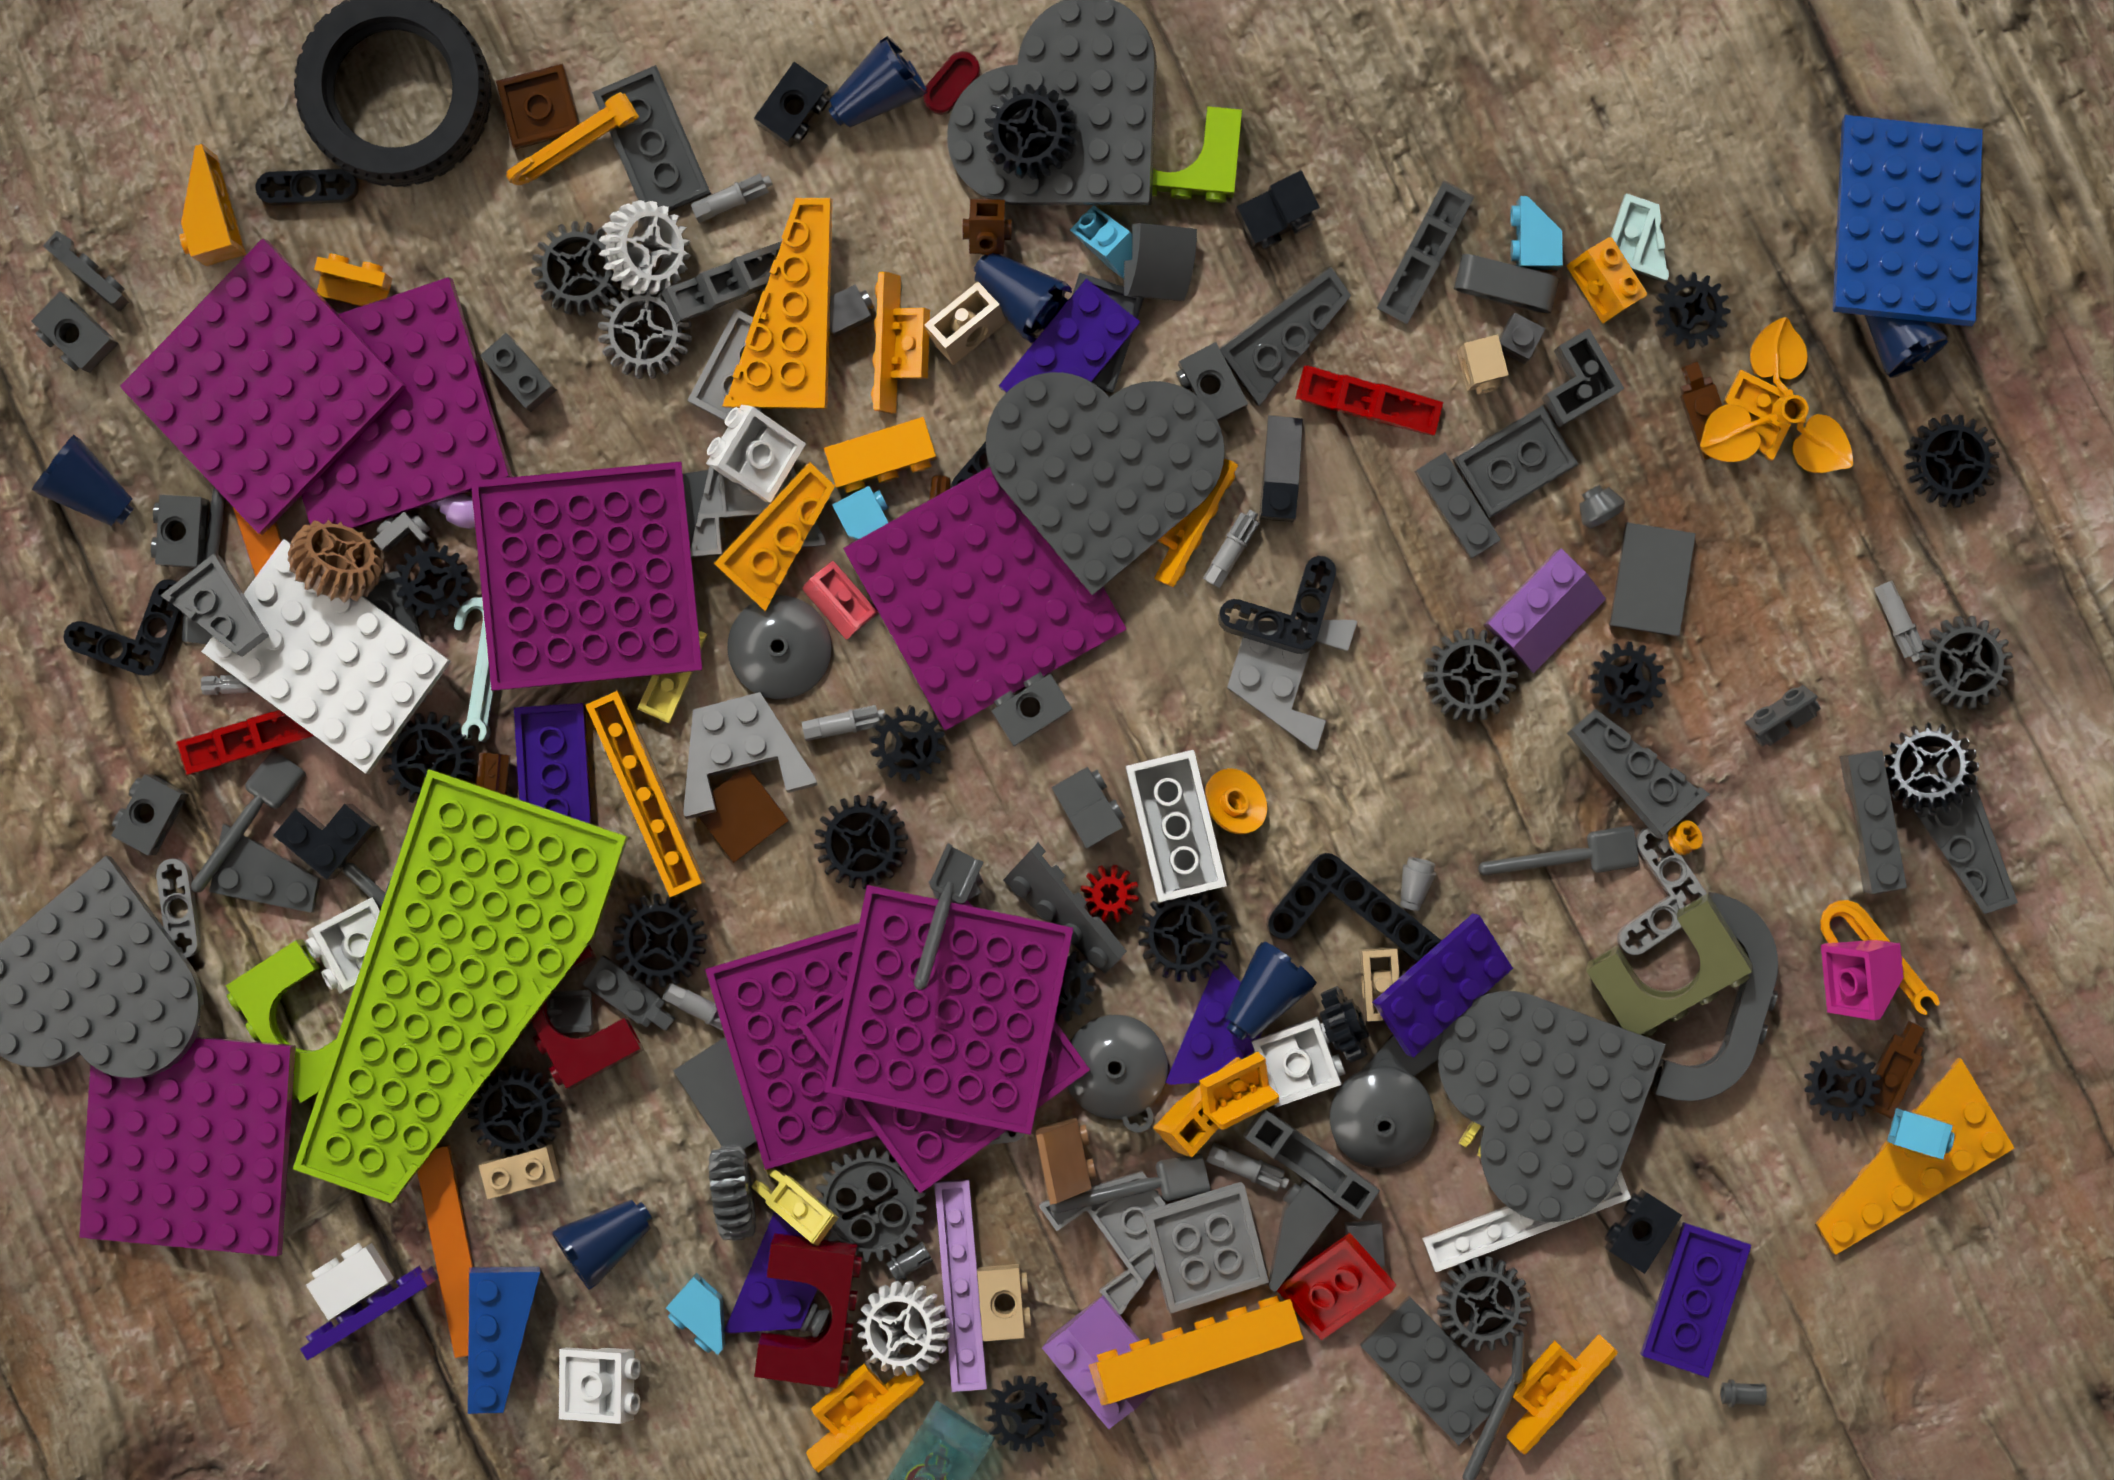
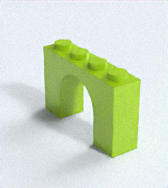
M1207 106L1204 143L1199 157L1189 167L1177 172H1162L1153 168L1152 196H1157V191L1171 192V197L1176 199H1192V194L1206 196V201L1217 203L1226 202V198H1233L1242 109Z
M299 939L225 985L230 992L226 995L229 1003L237 1012L242 1011L248 1020L245 1026L255 1041L260 1040L264 1043L291 1045L282 1036L278 1028L276 1018L278 1004L286 991L319 970L321 966L310 955L304 940ZM336 1039L319 1050H303L296 1047L292 1099L298 1098L300 1103H303L318 1094Z

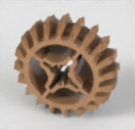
M314 520L311 525H303L302 529L297 532L291 541L287 559L290 562L289 571L296 574L295 581L305 583V590L313 589L317 592V597L323 594L328 596L330 601L334 598H339L344 603L349 598L358 601L361 596L367 597L374 590L375 585H378L381 578L380 574L383 570L382 565L384 562L381 559L382 551L375 548L374 540L366 539V532L359 533L354 528L343 526L341 521L338 524H332L330 520H327L325 524Z

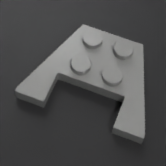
M709 466L690 546L691 557L722 554L719 518L759 515L770 503L765 502L739 483L732 482ZM793 467L791 468L790 472L788 473L787 477L785 478L775 497L796 476ZM817 522L812 526L801 548L826 545L825 538Z
M1302 620L1298 633H1292V635L1297 637L1296 643L1303 644L1304 640H1310L1305 637L1309 622ZM1322 620L1316 642L1348 651L1357 621ZM1253 621L1248 622L1246 626L1247 629L1251 630V624ZM1274 621L1258 622L1259 630L1265 635H1272L1277 631V625ZM1243 637L1227 688L1299 739L1310 749L1317 750L1326 720L1292 710L1309 652L1296 654Z
M761 692L693 709L683 810L686 819L717 812L709 781L710 776L778 759L787 793L818 785L815 776Z
M1143 1171L1091 1186V1189L1086 1192L1148 1177ZM1154 1189L1149 1192L1062 1213H1053L1050 1209L1049 1200L1041 1202L1039 1204L1040 1209L1056 1231L1083 1212L1088 1211L1128 1269L1099 1289L1100 1293L1104 1295L1118 1314L1121 1315L1156 1266L1142 1212L1167 1205L1163 1198Z

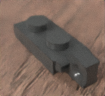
M56 231L44 243L43 247L117 311H121L129 303L121 294L125 290L122 285L110 275L103 279L95 272L99 266L84 253L79 257L76 256L74 253V242L70 238Z
M604 955L583 982L585 987L645 1027H648L653 1022L667 1031L676 1019L662 1009L666 1001L659 997V993L640 980L635 981L633 975L629 972H624L622 967Z

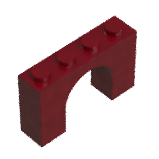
M590 944L568 973L596 959ZM547 1001L531 1020L538 1034L533 1037L537 1048L542 1055L548 1053L553 1063V1066L549 1068L551 1075L558 1086L564 1084L566 1089L571 1090L644 1051L635 1030L627 1018H623L585 1038H569L561 1034L553 1026L549 1018Z
M774 1233L770 1247L767 1278L802 1282L816 1287L828 1299L832 1310V1319L826 1328L818 1334L817 1338L812 1336L793 1337L762 1332L758 1343L754 1377L837 1388L840 1377H847L849 1356H843L844 1344H851L854 1323H847L849 1311H855L858 1296V1290H852L853 1277L860 1278L862 1257L856 1256V1244L822 1240L817 1246L805 1237Z

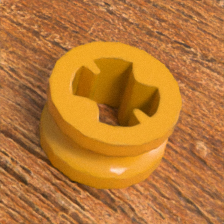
M1684 820L1678 825L1673 826L1668 832L1669 844L1680 855L1689 854L1692 850L1700 848L1703 843L1700 829L1690 820Z

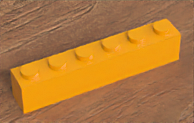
M615 691L586 704L588 713L669 897L676 896L705 883V879L623 693Z
M1278 1295L1258 1301L1260 1308L1247 1312L1246 1306L1227 1311L1228 1319L1215 1322L1214 1316L1194 1322L1195 1330L1183 1333L1182 1328L1179 1327L1161 1333L1163 1340L1152 1344L1149 1338L1130 1343L1131 1351L1119 1355L1117 1349L1097 1354L1098 1362L1088 1366L1101 1405H1108L1303 1340L1291 1299L1279 1301Z

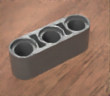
M1463 254L1454 290L1540 313H1551L1560 279L1547 273L1480 256Z

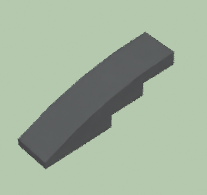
M1445 180L1442 182L1377 309L1408 324L1474 199V195Z
M782 241L738 256L727 264L701 272L695 278L665 288L661 293L675 323L677 324L765 289L771 274L772 263L776 260Z

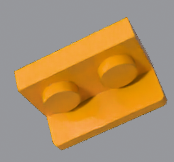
M1608 237L1586 250L1566 265L1602 324L1647 296L1646 290L1612 237Z

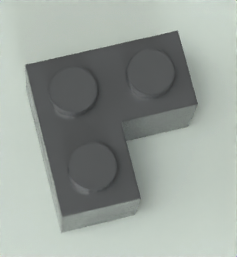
M1590 329L1566 341L1554 350L1570 380L1548 392L1541 399L1559 428L1624 389Z
M1086 767L1051 787L1086 848L1123 828L1120 820L1124 819L1125 816L1116 800L1108 802L1102 790L1107 788V785L1098 770L1091 772Z

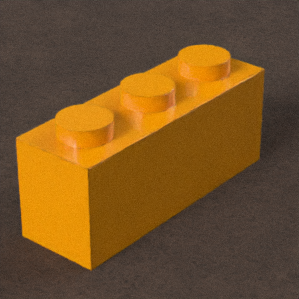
M924 417L824 448L837 490L845 489L846 494L865 488L864 482L878 478L879 483L899 478L897 472L911 468L912 473L932 467L931 461L937 460Z

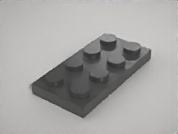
M1410 1296L1360 1344L1458 1446L1491 1414L1502 1390Z

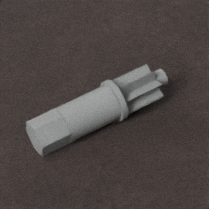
M761 173L739 183L735 182V185L692 203L691 207L696 219L701 223L739 205H746L747 202L769 193L767 187L773 185L769 175L762 178Z
M1249 510L1247 515L1242 512L1240 513L1204 575V580L1218 588L1221 587L1243 549L1247 548L1250 539L1260 524L1255 521L1258 516L1256 512Z
M1893 580L1874 588L1894 632L1892 634L1904 658L1910 656L1913 662L1919 660V653L1925 650V647L1922 645L1916 625L1912 623Z
M876 705L803 721L801 723L805 741L848 732L856 733L857 731L874 728V723L880 724L879 720H884L882 714L885 711L884 709L877 710Z
M672 983L668 985L663 995V1000L705 1021L706 1024H710L723 1031L715 1002L687 989L684 990Z
M1215 1142L1206 1162L1251 1180L1250 1182L1257 1183L1276 1192L1279 1186L1286 1189L1289 1182L1288 1178L1283 1177L1284 1170Z

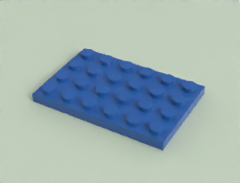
M1845 115L1843 117L1833 312L1971 327L1976 322L1983 129Z

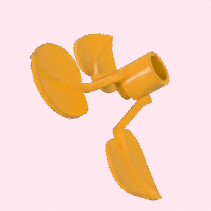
M1787 317L1780 318L1766 326L1756 337L1750 351V363L1754 373L1762 378L1773 376V383L1784 394V397L1779 398L1775 402L1773 414L1751 422L1749 412L1742 406L1727 404L1717 408L1706 421L1700 442L1701 450L1709 457L1719 461L1738 462L1751 457L1761 444L1760 436L1754 428L1777 420L1785 425L1797 423V430L1801 434L1795 438L1792 450L1796 462L1804 470L1812 473H1826L1851 468L1853 466L1852 450L1840 424L1830 416L1822 414L1813 415L1806 422L1809 410L1807 401L1799 395H1793V390L1788 389L1780 381V378L1789 380L1800 375L1805 369L1808 358L1803 339L1793 328Z

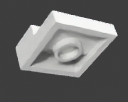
M741 404L740 408H733L727 415L725 425L728 428L722 438H715L709 445L707 454L710 458L706 464L732 482L739 483L765 502L771 503L806 443L753 406Z
M373 897L311 928L307 932L309 939L305 941L310 955L313 959L320 957L326 968L321 972L325 983L330 990L337 988L339 994L355 986L380 913Z
M1318 1016L1286 1027L1284 1030L1252 1040L1255 1053L1259 1052L1266 1058L1269 1086L1279 1094L1280 1101L1275 1104V1108L1339 1086L1342 1083L1340 1076L1346 1074L1339 1054L1332 1056L1328 1045L1330 1042L1326 1036L1324 1025L1320 1023Z
M567 1347L559 1349V1419L616 1424L634 1420V1415L638 1413L640 1408V1397L634 1393V1380L639 1377L641 1369L640 1361L634 1358L635 1350Z

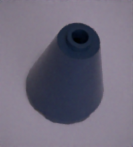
M886 36L877 43L830 98L832 107L828 110L838 125L841 126L845 123L851 128L919 99L927 93L925 91L927 88L911 61L907 62L900 54L903 51L889 36Z
M992 253L989 256L985 254L977 261L974 267V272H976L975 281L979 282L999 303L1004 316L1020 335L1030 343L1035 342L1038 338L1036 334L1042 329L1044 330L1066 304L1068 299L1064 297L1065 293H1072V288L1066 282L1000 254Z
M1865 315L1883 369L1889 378L1898 377L1913 370V364L1920 360L1928 361L1948 343L1945 332L1933 322Z
M75 435L71 436L51 461L52 463L46 471L42 473L32 487V490L37 494L110 526L115 521L122 525L134 509L129 505L133 498L82 440Z
M1261 942L1255 950L1225 1016V1020L1229 1023L1226 1029L1242 1041L1245 1037L1254 1039L1312 991L1317 984L1316 980L1301 965L1298 968L1290 961L1291 957L1267 942Z
M629 1200L558 1227L552 1232V1235L567 1260L575 1268L579 1278L590 1290L594 1286L596 1287L651 1229L648 1222L653 1218L642 1202L636 1205L633 1200Z

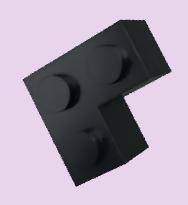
M1302 170L1270 185L1267 192L1238 205L1235 213L1253 249L1262 245L1265 250L1281 242L1280 236L1293 230L1294 234H1298L1312 227V222L1316 220L1315 218L1320 206Z
M344 804L326 826L304 808H295L273 836L326 880H331L339 875L344 866L353 858L379 825L353 804Z

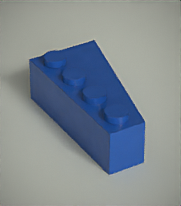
M540 1267L469 1268L468 1414L504 1412L540 1275Z

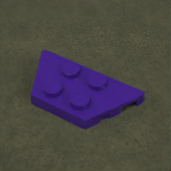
M1219 959L1216 961L1221 967L1219 970L1212 969L1165 1083L1167 1084L1199 1083V1080L1219 1071L1236 1057L1244 1059L1252 1055L1255 1051L1252 1040L1261 1037L1262 1032L1254 1039L1245 1037L1242 1041L1226 1029L1229 1023L1225 1020V1016L1239 988L1240 981L1223 961Z
M775 1211L724 1332L741 1333L801 1329L817 1288L807 1283L767 1278L770 1247L774 1233L804 1237Z

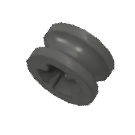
M1149 1106L1145 1109L1148 1117H1144L1146 1123L1142 1126H1139L1136 1122L1130 1124L1128 1116L1122 1117L1124 1125L1132 1132L1140 1133L1146 1131L1153 1122L1152 1109Z
M813 1303L800 1331L804 1333L810 1331L812 1337L817 1338L830 1310H819L818 1304Z

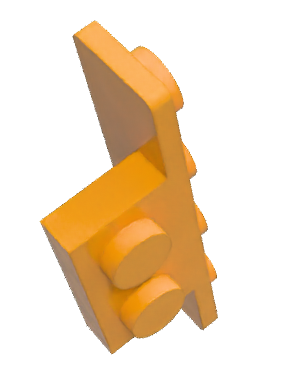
M884 271L878 273V282L875 286L877 298V316L874 320L876 346L872 358L875 373L871 398L875 411L894 414L897 408V380L928 379L929 334L924 325L930 320V309L900 308L901 276Z
M1224 459L1220 477L1209 496L1157 540L1168 547L1169 550L1154 577L1155 580L1174 587L1176 582L1183 577L1186 571V563L1192 552L1200 545L1203 537L1202 533L1209 520L1216 515L1221 497L1234 481L1238 464Z
M1597 1335L1575 1359L1554 1340L1523 1374L1522 1382L1517 1385L1513 1398L1528 1411L1507 1433L1506 1438L1522 1454H1527L1550 1427L1563 1416L1571 1404L1586 1391L1593 1380L1609 1366L1618 1354V1351L1601 1335Z
M864 1363L841 1382L837 1388H834L811 1408L813 1414L830 1432L806 1452L813 1469L819 1473L826 1466L832 1465L840 1454L852 1444L859 1442L866 1432L879 1421L885 1420L892 1410L905 1399L912 1397L924 1383L918 1370L913 1376H907L905 1371H903L901 1375L894 1376L884 1384Z

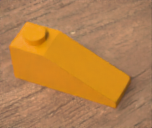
M1236 1057V1058L1233 1059L1231 1062H1229L1227 1065H1225L1223 1068H1225V1067H1227V1066H1229V1065H1231V1064H1233V1063H1235V1062H1237V1061H1239V1060H1242V1059L1239 1058V1057ZM1199 1085L1176 1102L1153 1129L1174 1152L1193 1157L1219 1127L1203 1112Z

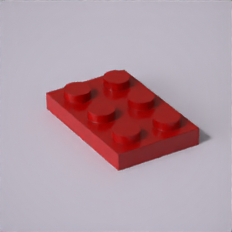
M1348 1233L1290 1274L1277 1292L1285 1300L1291 1299L1295 1312L1322 1341L1391 1293L1397 1284L1354 1236Z

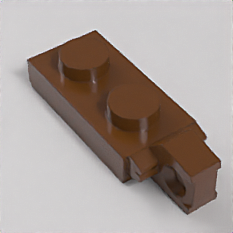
M1694 362L1681 368L1686 385L1680 387L1682 393L1680 398L1701 459L1706 461L1712 458L1701 450L1700 442L1707 419L1714 410L1722 406L1711 376L1704 378L1698 362Z
M1908 1021L1900 1036L1894 1034L1891 1040L1888 1041L1872 1075H1881L1882 1079L1875 1081L1874 1087H1878L1882 1092L1880 1094H1872L1871 1096L1877 1103L1875 1107L1868 1106L1867 1104L1865 1107L1890 1119L1894 1117L1896 1108L1899 1107L1923 1058L1921 1056L1923 1047L1917 1044L1925 1028Z

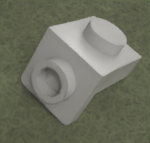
M403 512L395 520L390 517L377 528L376 531L379 534L373 540L383 551L389 552L412 531L422 543L428 544L432 541L431 537L427 534L431 528L418 514L412 517L410 514Z

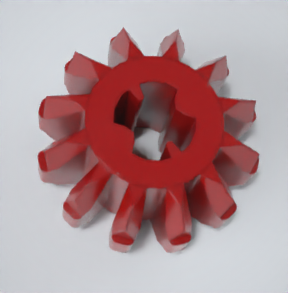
M1115 864L1111 867L1110 876H1106L1103 865L1098 866V872L1102 878L1097 880L1093 874L1088 873L1086 877L1094 883L1093 888L1082 885L1080 888L1082 892L1092 893V897L1084 898L1087 901L1086 905L1093 902L1096 904L1089 912L1092 917L1100 909L1104 910L1101 917L1104 923H1107L1110 911H1113L1116 922L1122 921L1118 909L1122 907L1127 914L1131 915L1133 910L1125 904L1126 900L1132 902L1139 901L1138 896L1127 894V890L1138 887L1137 882L1124 885L1123 882L1131 873L1126 870L1120 878H1117L1118 865ZM1108 884L1109 888L1111 884L1118 887L1116 894L1119 898L1114 903L1109 900V903L1101 900L1104 895L1101 888Z

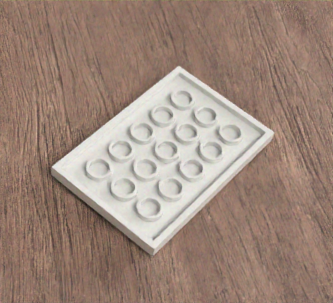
M283 539L244 592L246 599L268 632L269 637L243 657L234 653L213 636L201 652L365 774H370L451 661L363 596L358 601L349 598L344 603L339 598H334L330 601L329 597L323 594L317 597V592L313 589L305 590V583L295 581L296 574L289 571L290 562L287 559L291 543Z

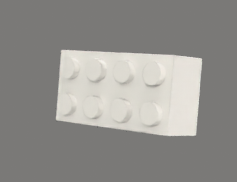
M1194 750L1125 766L1157 901H1167L1227 886Z

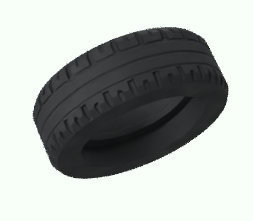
M345 0L338 6L333 7L330 14H325L315 24L314 31L308 34L306 41L302 45L301 49L303 52L298 56L295 68L297 77L294 79V94L297 99L296 106L300 119L305 125L306 132L318 148L336 165L354 177L381 186L407 187L413 183L416 185L423 184L424 182L434 180L435 176L441 177L446 172L455 168V164L457 162L461 163L472 151L471 147L479 141L485 129L483 125L488 121L491 108L489 101L492 98V86L489 78V69L476 40L462 22L440 3L434 0ZM388 30L407 31L428 40L443 55L452 78L451 103L443 121L426 138L403 147L378 146L358 137L343 121L335 100L336 75L346 55L365 38Z

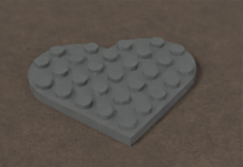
M1062 0L1040 14L1023 38L1018 55V64L999 67L984 73L968 85L953 107L947 131L948 150L951 161L964 182L981 196L987 199L1005 200L1006 205H1152L1157 61L1153 40L1145 25L1134 12L1115 0ZM1026 84H1031L1034 93L1039 85H1044L1047 88V94L1052 90H1056L1059 93L1058 100L1065 98L1069 102L1067 110H1073L1076 115L1070 123L1078 126V132L1069 134V136L1077 140V145H1067L1065 148L1072 154L1071 158L1067 159L1061 155L1058 160L1062 163V169H1057L1053 164L1050 165L1051 175L1047 177L1039 169L1038 177L1035 180L1029 177L1028 170L1022 179L1015 175V170L1007 174L1003 170V164L997 165L993 161L996 153H989L986 149V146L992 141L984 137V132L993 129L985 123V119L996 117V114L990 109L991 106L996 105L999 108L1003 106L1004 103L1000 100V95L1002 94L1009 99L1013 98L1011 93L1012 87H1017L1021 94H1024ZM1044 107L1042 113L1045 117L1044 127H1048L1051 131L1056 132L1055 116L1051 110ZM1027 108L1020 110L1012 119L1022 118ZM1035 127L1032 130L1021 131L1027 137H1029L1030 133H1041ZM1006 132L1007 147L1011 154L1018 156L1020 151L1017 147L1018 137L1010 132ZM1050 144L1039 146L1035 155L1031 157L1042 154L1050 147Z
M1051 372L1034 375L1019 382L1000 399L988 423L986 455L992 474L1001 488L1089 593L1093 595L1209 496L1217 484L1222 471L1224 441L1219 423L1210 408L1197 395L1179 385L1162 381L1141 382L1125 387L1109 397L1102 389L1087 379L1068 373Z
M110 856L103 857L0 943V1056L12 1063L27 1067L48 1068L68 1063L81 1055L89 1064L106 1074L123 1078H145L159 1074L176 1064L191 1048L199 1033L201 1026H198L201 1005H204L202 988L196 972Z
M1497 991L1473 1000L1472 1006L1445 1029L1438 1054L1439 1074L1443 1087L1454 1106L1467 1118L1484 1126L1480 1144L1481 1163L1487 1182L1496 1196L1506 1206L1522 1216L1544 1222H1559L1574 1219L1589 1212L1612 1189L1666 1044L1531 994L1518 991Z

